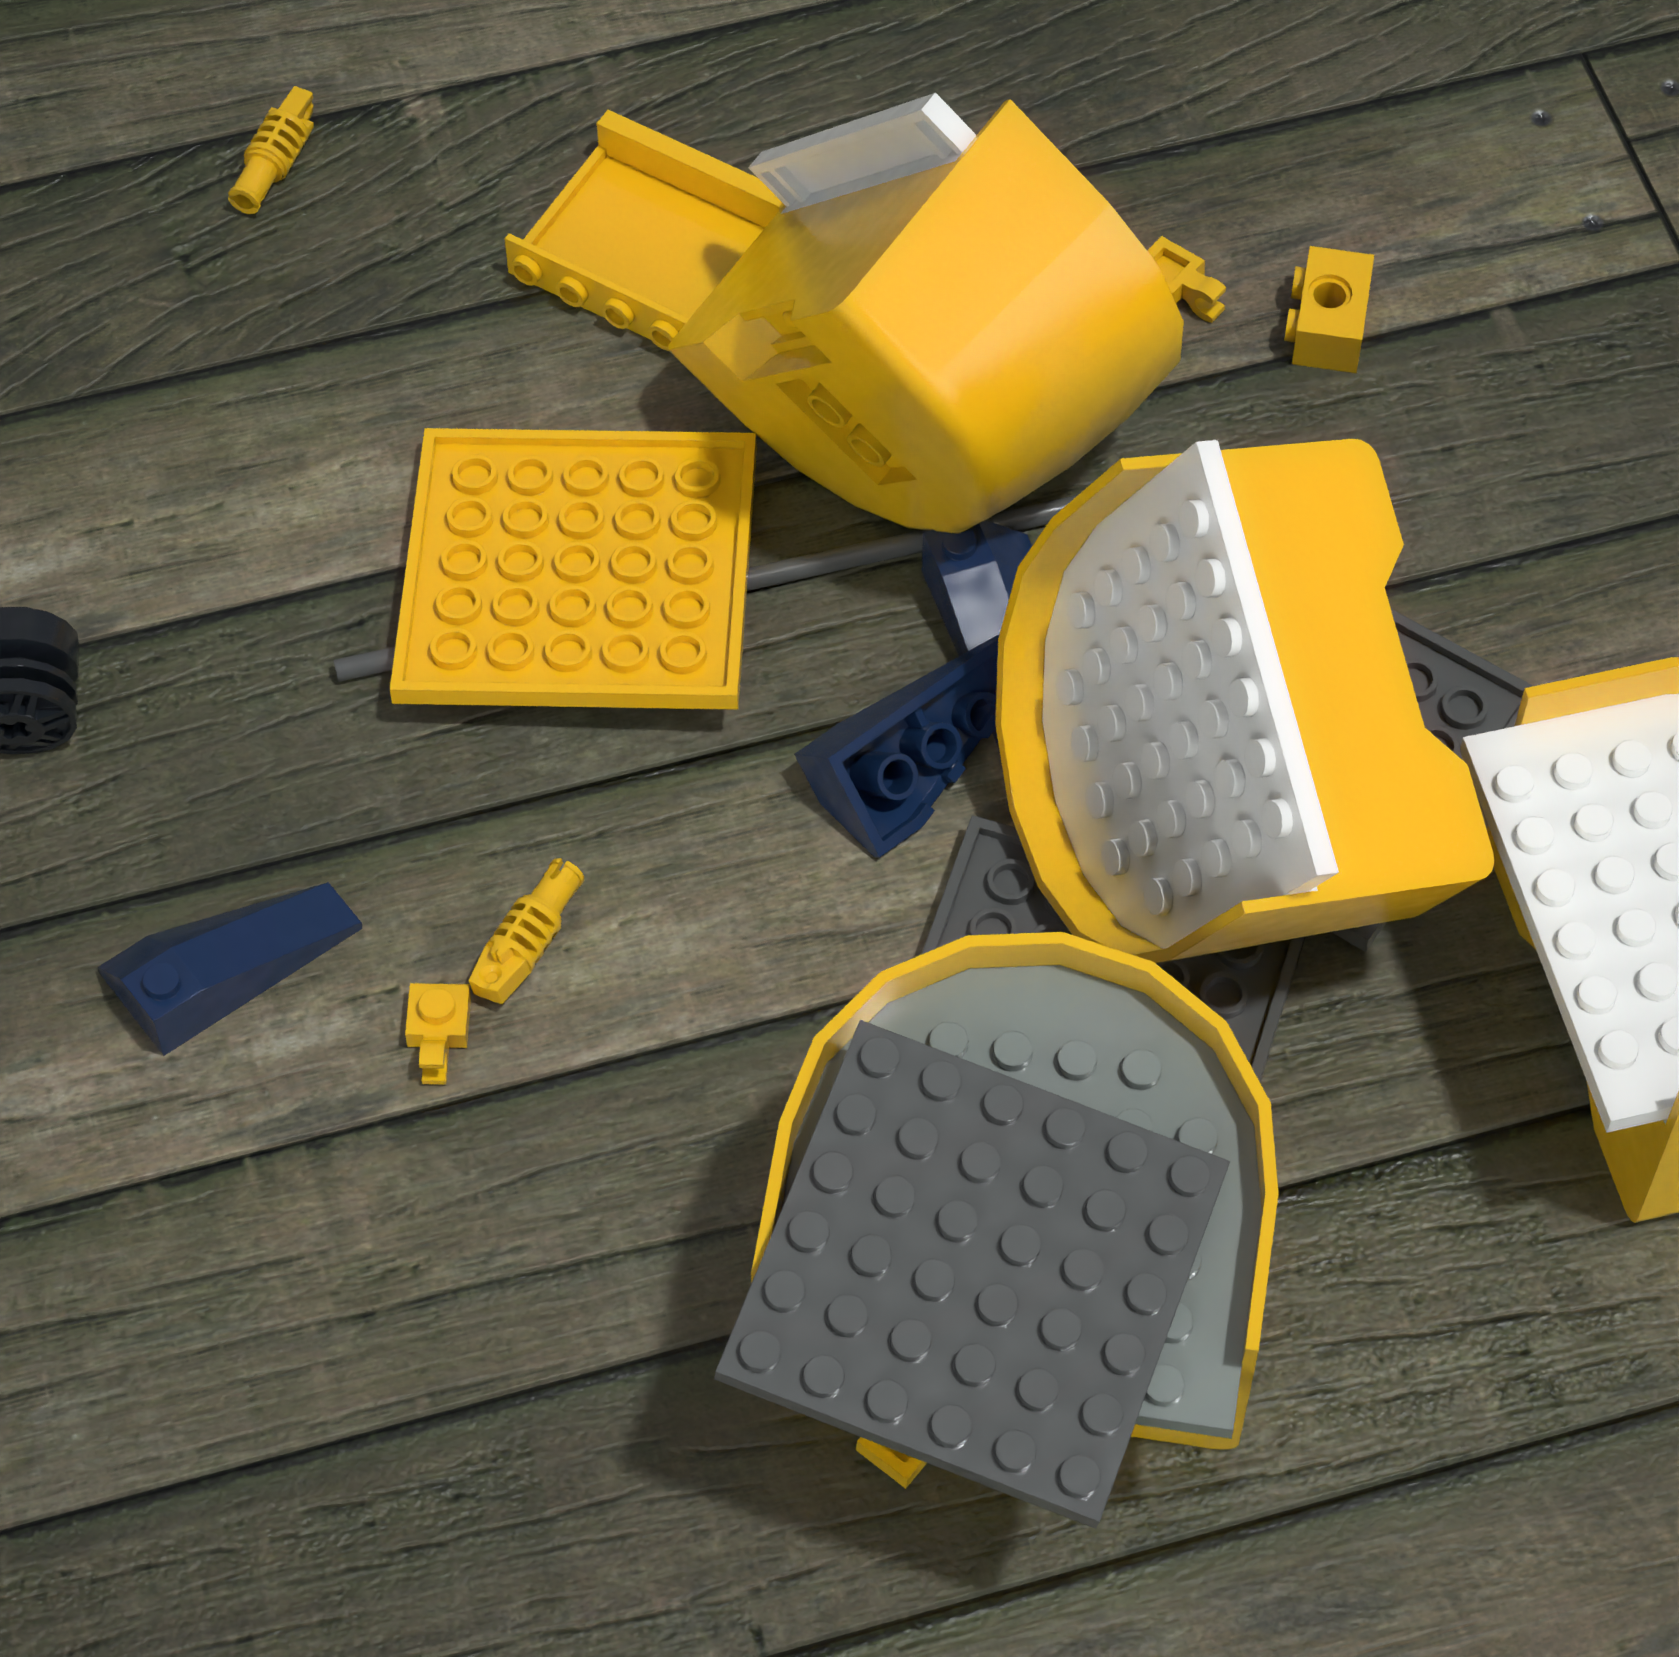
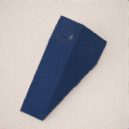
M987 520L958 534L935 530L923 532L922 573L958 656L996 635H1000L1017 567L1032 547L1027 534ZM995 729L992 734L999 748L997 732Z
M999 635L843 720L794 754L819 803L874 857L880 858L925 825L935 811L931 806L948 783H956L966 768L962 764L982 738H989L996 729Z
M327 882L148 935L97 968L99 974L163 1056H165L363 929L362 922L330 883Z

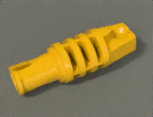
M294 86L278 109L271 107L263 123L259 126L257 133L253 136L251 143L245 150V168L235 185L228 192V200L237 210L246 214L257 213L272 184L284 179L289 173L290 167L293 166L296 157L300 154L302 147L307 142L314 128V122L309 121L313 113L312 92Z
M553 859L531 894L523 895V897H519L515 901L511 910L502 920L503 923L497 927L494 935L486 943L469 978L473 994L492 1002L503 1004L535 968V963L541 959L544 951L553 941L552 938L560 931L562 922L560 914L585 881L583 873L577 866L566 861L560 871L559 869L563 864L562 859Z

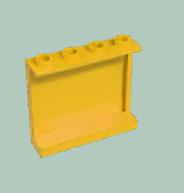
M607 110L597 122L598 146L525 238L521 239L510 233L504 238L508 273L514 275L520 282L526 285H536L559 296L570 306L589 310L605 318L611 325L620 329L627 328L650 339L661 349L669 351L668 346L676 334L781 210L784 204L759 178L611 110Z

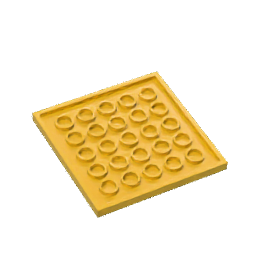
M424 428L390 683L392 704L738 710L757 455L756 433Z

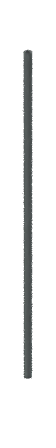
M1078 495L1002 511L988 518L987 521L1016 531L1046 525L1054 515ZM916 530L748 568L747 591L921 553L923 532L929 530ZM395 646L333 660L338 682L391 671L393 668Z

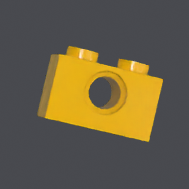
M1315 246L1309 247L1307 267H1295L1291 299L1301 300L1300 310L1289 308L1284 341L1295 342L1292 358L1293 365L1357 373L1374 262L1373 254Z

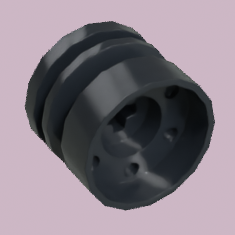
M0 607V753L30 754L52 750L70 740L77 729L76 705L78 704V694L75 681L79 674L78 633L66 620L48 611L28 607Z

